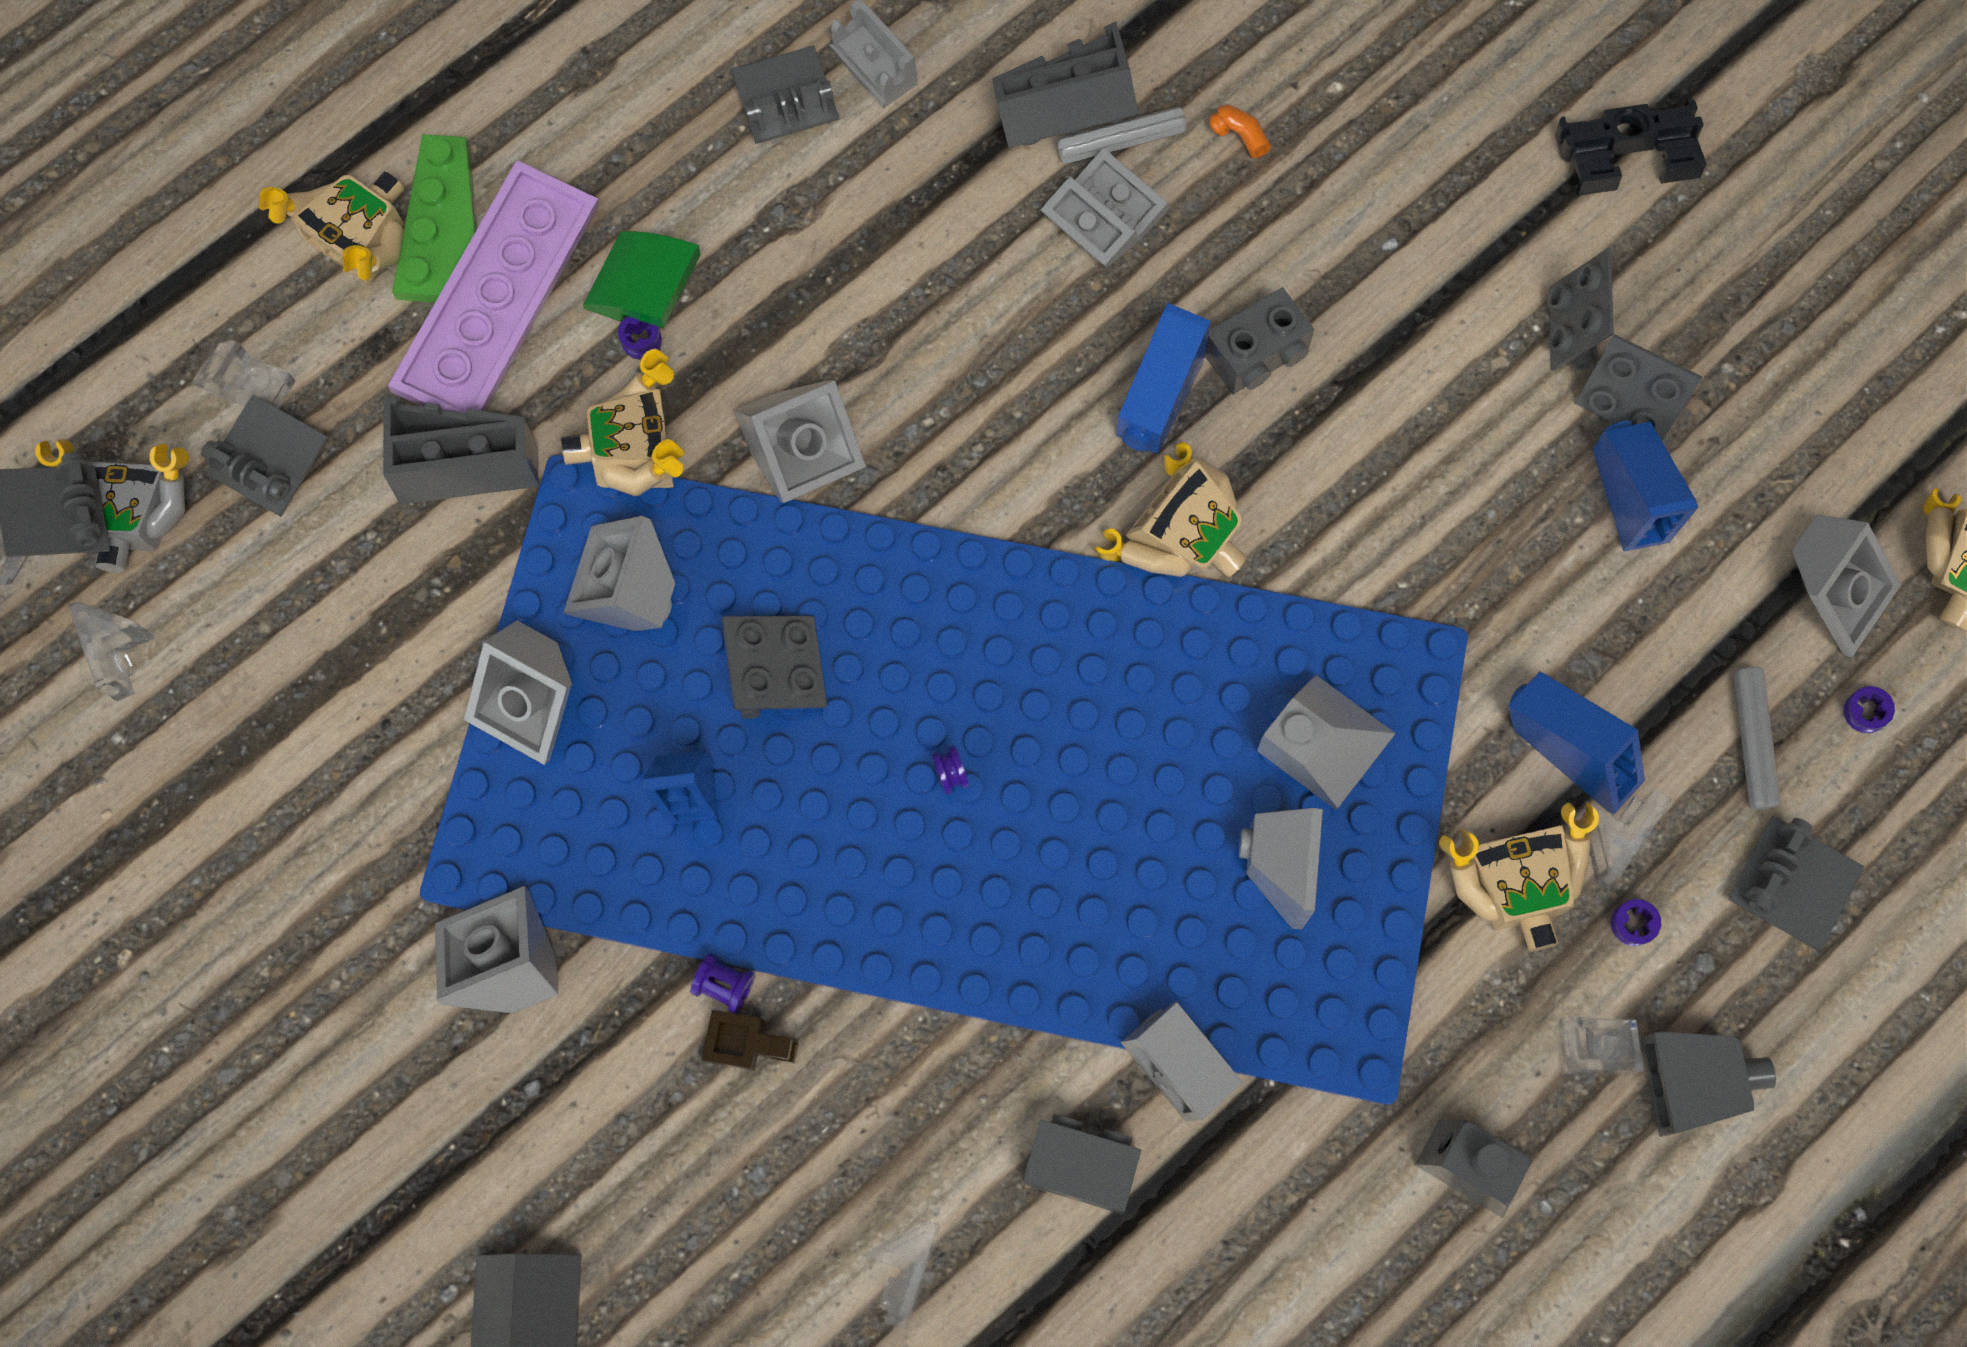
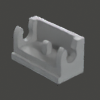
M857 0L851 4L850 14L852 18L845 27L837 18L834 19L831 25L833 44L830 45V51L884 109L918 85L915 56L863 0Z
M1177 1002L1170 1004L1163 1011L1161 1008L1121 1041L1122 1045L1185 1121L1204 1120L1243 1083Z

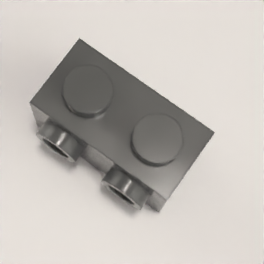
M1282 287L1210 329L1205 357L1234 395L1245 387L1249 390L1257 388L1270 377L1272 371L1285 364L1287 367H1291L1304 359L1309 353L1314 328Z
M1053 1114L1051 1122L1040 1119L1023 1178V1185L1123 1215L1142 1150L1131 1146L1133 1138L1107 1129H1103L1101 1137L1081 1132L1082 1122L1061 1115Z

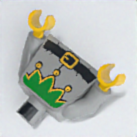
M66 439L57 440L56 445L59 450V457L56 458L51 453L49 442L43 441L37 444L35 455L41 464L48 467H57L62 462L61 457L64 454L74 453L72 443ZM166 444L154 446L149 455L152 465L88 462L89 466H95L110 547L108 552H97L95 566L98 569L114 573L124 572L129 550L154 551L159 547L162 537L166 536L184 515V476L179 474V469L185 467L189 461V454L184 448H173L170 461L167 455L168 446Z

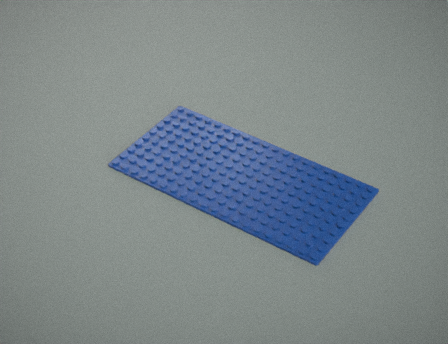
M553 455L548 459L496 633L513 622L519 621L558 643L572 682L551 759L547 764L543 765L469 723L420 888L422 899L433 904L468 910L525 886L530 892L543 927L702 961L708 953L717 955L718 962L726 966L1126 1050L1121 1043L1123 1039L1136 1030L1157 1010L1161 1008L1163 1011L1170 1004L1177 1002L1236 1074L1383 1105H1390L1396 1101L1468 640L1467 632L1463 628L1188 575L1177 577L1151 573L1125 563L796 500L782 503L775 496L676 477L673 478L674 487L651 488L640 496H632L612 488L598 486L592 462L565 465L564 457L561 455ZM639 516L650 519L675 581L671 596L672 608L669 616L663 622L662 628L633 631L563 613L591 526ZM814 616L827 707L760 710L761 715L757 718H741V711L734 710L722 617ZM1316 675L1396 733L1337 810L1257 751L1264 733L1291 699ZM679 746L699 747L700 751L706 750L714 764L718 819L669 825L642 789V778L655 757L668 755L672 748ZM955 746L965 770L969 787L963 789L961 786H955L952 789V794L945 795L931 753L937 752L940 755H945L949 750L948 747ZM1306 808L1323 809L1315 912L1302 930L1292 929L1246 874L1247 859L1239 858L1242 828L1250 829L1255 814Z

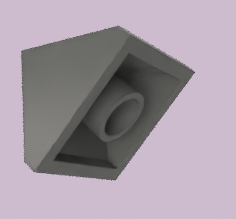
M477 1255L471 1347H577L582 1255Z

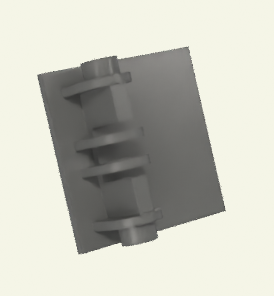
M814 45L731 69L755 144L840 120L833 101L834 95L829 80H826Z
M1606 248L1549 287L1547 303L1550 312V336L1548 345L1550 349L1551 370L1553 371L1568 362H1574L1575 368L1578 370L1593 368L1594 361L1598 359L1597 344L1614 335L1611 249Z
M1614 334L1575 404L1613 423L1632 421L1633 425L1651 421L1660 439L1663 441L1702 376Z
M252 394L224 442H214L211 440L203 446L201 455L205 458L206 464L209 465L205 474L281 517L329 437Z
M64 454L61 457L62 462L57 467L0 469V528L5 557L110 551L95 466H89L88 462L82 459L81 454Z
M814 616L722 617L734 710L741 711V718H757L761 715L760 710L827 707Z
M1772 815L1728 900L1820 952L1864 866L1813 838L1810 833L1813 827L1809 822L1800 818H1793L1790 824Z

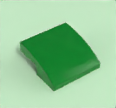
M621 231L583 303L584 309L620 322L629 316L664 329L701 255L699 245L655 233Z

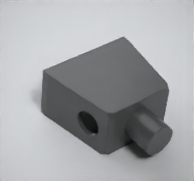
M1655 1032L1640 1039L1660 1137L1670 1136L1754 1111L1752 1090L1770 1089L1776 1085V1073L1769 1057L1744 1059L1741 1041L1736 1036Z
M1440 1119L1414 1165L1503 1218L1533 1160L1469 1121ZM1449 1139H1451L1450 1144L1448 1145V1147H1447V1148L1445 1149V1151L1443 1152L1446 1143L1448 1142Z

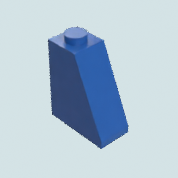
M1167 303L1118 416L1116 436L1122 438V441L1130 448L1138 451L1150 450L1159 454L1204 363L1211 324L1210 320Z
M1632 421L1614 423L1604 430L1592 450L1623 551L1670 543L1698 509L1696 499L1651 421L1633 425Z
M1541 671L1528 684H1522L1512 695L1508 707L1514 731L1606 811L1614 815L1645 781L1638 729Z

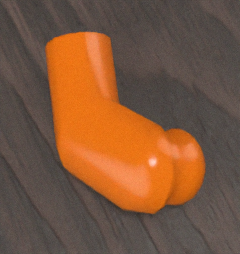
M1230 104L1218 107V112L1210 116L1209 124L1212 130L1219 134V136H1225L1231 129L1240 135L1252 158H1260L1270 151L1271 144L1254 116Z

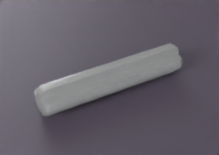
M1173 107L1060 137L1057 140L1058 154L1062 163L1067 164L1094 157L1102 148L1112 152L1173 136L1186 130V119L1181 107Z
M1744 667L1735 672L1734 680L1749 805L1755 810H1769L1780 804L1765 673L1761 667Z

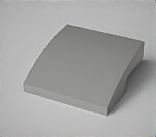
M1102 148L1075 180L1069 176L1040 211L1107 268L1145 236L1171 207L1164 198L1107 150Z

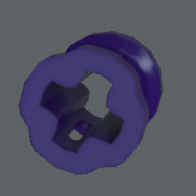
M708 953L694 976L690 994L696 997L704 994L727 1005L730 1013L738 1014L750 994L756 974L749 970L745 973L739 972L718 962L717 955ZM715 978L731 985V989L716 983Z

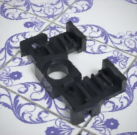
M1687 98L1683 107L1650 111L1648 104L1604 110L1600 119L1567 123L1565 116H1562L1557 126L1555 138L1563 160L1570 162L1573 152H1575L1572 160L1579 178V184L1576 189L1577 195L1618 190L1622 173L1619 166H1613L1611 158H1614V155L1653 150L1656 142H1658L1656 145L1657 152L1663 151L1662 157L1665 158L1662 162L1663 170L1659 178L1661 184L1701 178L1707 163L1698 141L1704 124L1700 116L1695 117L1698 109L1695 100ZM1621 124L1634 125L1639 129L1640 134L1636 136L1624 135L1618 130L1617 126Z

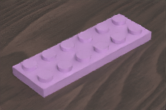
M516 160L388 384L390 392L424 407L425 403L440 404L442 410L461 413H466L467 409L486 411L599 207L598 198Z

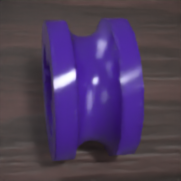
M629 316L619 325L618 338L625 353L631 358L641 360L647 351L651 349L660 350L662 335L658 326ZM646 330L649 338L647 340L640 338L635 344L631 335L633 333L640 335Z
M1866 686L1858 689L1846 700L1843 707L1844 717L1854 730L1861 733H1874L1881 730L1893 719L1895 704L1891 696L1883 689ZM1860 700L1861 704L1866 703L1868 700L1873 701L1876 704L1874 712L1880 716L1879 720L1876 716L1869 720L1864 719L1861 716L1863 707L1858 704V701Z
M955 746L948 747L949 750L945 755H940L937 752L931 753L945 795L952 794V789L955 786H961L963 789L969 787L965 770Z
M1633 899L1621 904L1614 910L1611 917V929L1620 942L1628 946H1641L1651 942L1658 936L1661 929V917L1658 910L1651 903L1641 899ZM1628 910H1633L1634 916L1642 913L1646 917L1648 922L1642 926L1645 933L1642 937L1638 936L1637 930L1631 933L1626 930L1624 924L1629 921Z

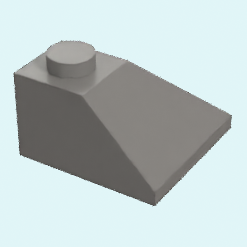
M835 380L776 392L734 410L751 455L782 503L866 467Z
M1816 515L1805 532L1799 537L1792 552L1807 592L1844 656L1853 657L1900 588L1901 583L1868 522Z
M639 516L591 526L563 613L633 631L662 628L663 622L669 616L672 608L671 596L675 581L650 519Z
M519 621L513 622L484 641L464 717L465 721L543 765L547 764L551 759L572 686L558 643Z
M1316 675L1291 699L1264 733L1257 751L1337 810L1396 733Z
M1306 808L1255 814L1250 829L1242 828L1239 858L1247 859L1246 874L1292 929L1302 930L1315 912L1323 809Z
M525 886L435 923L437 1000L442 1005L516 1013L559 995L556 956L530 892Z

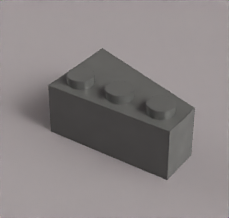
M1117 22L1105 26L1106 35L1083 45L1080 39L1068 43L1069 52L1046 62L1045 58L1040 56L992 78L1008 148L1018 145H1032L1041 139L1061 134H1075L1084 128L1104 123H1118L1127 117L1139 115L1131 72Z

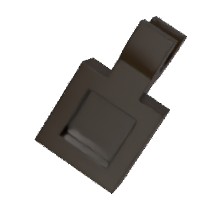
M712 1010L701 1060L705 1063L755 1071L758 1056L795 1064L799 1043L793 1042V1039L788 1037L762 1034L765 1023L762 1018Z

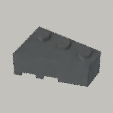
M384 396L383 475L400 505L539 487L538 448L525 417L467 409L466 413L442 410L440 404L425 403L424 407L400 404L398 398Z

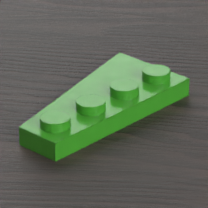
M422 134L404 227L401 258L397 264L392 290L397 300L435 303L477 230V217L474 213L473 203L474 185L471 153L466 137Z

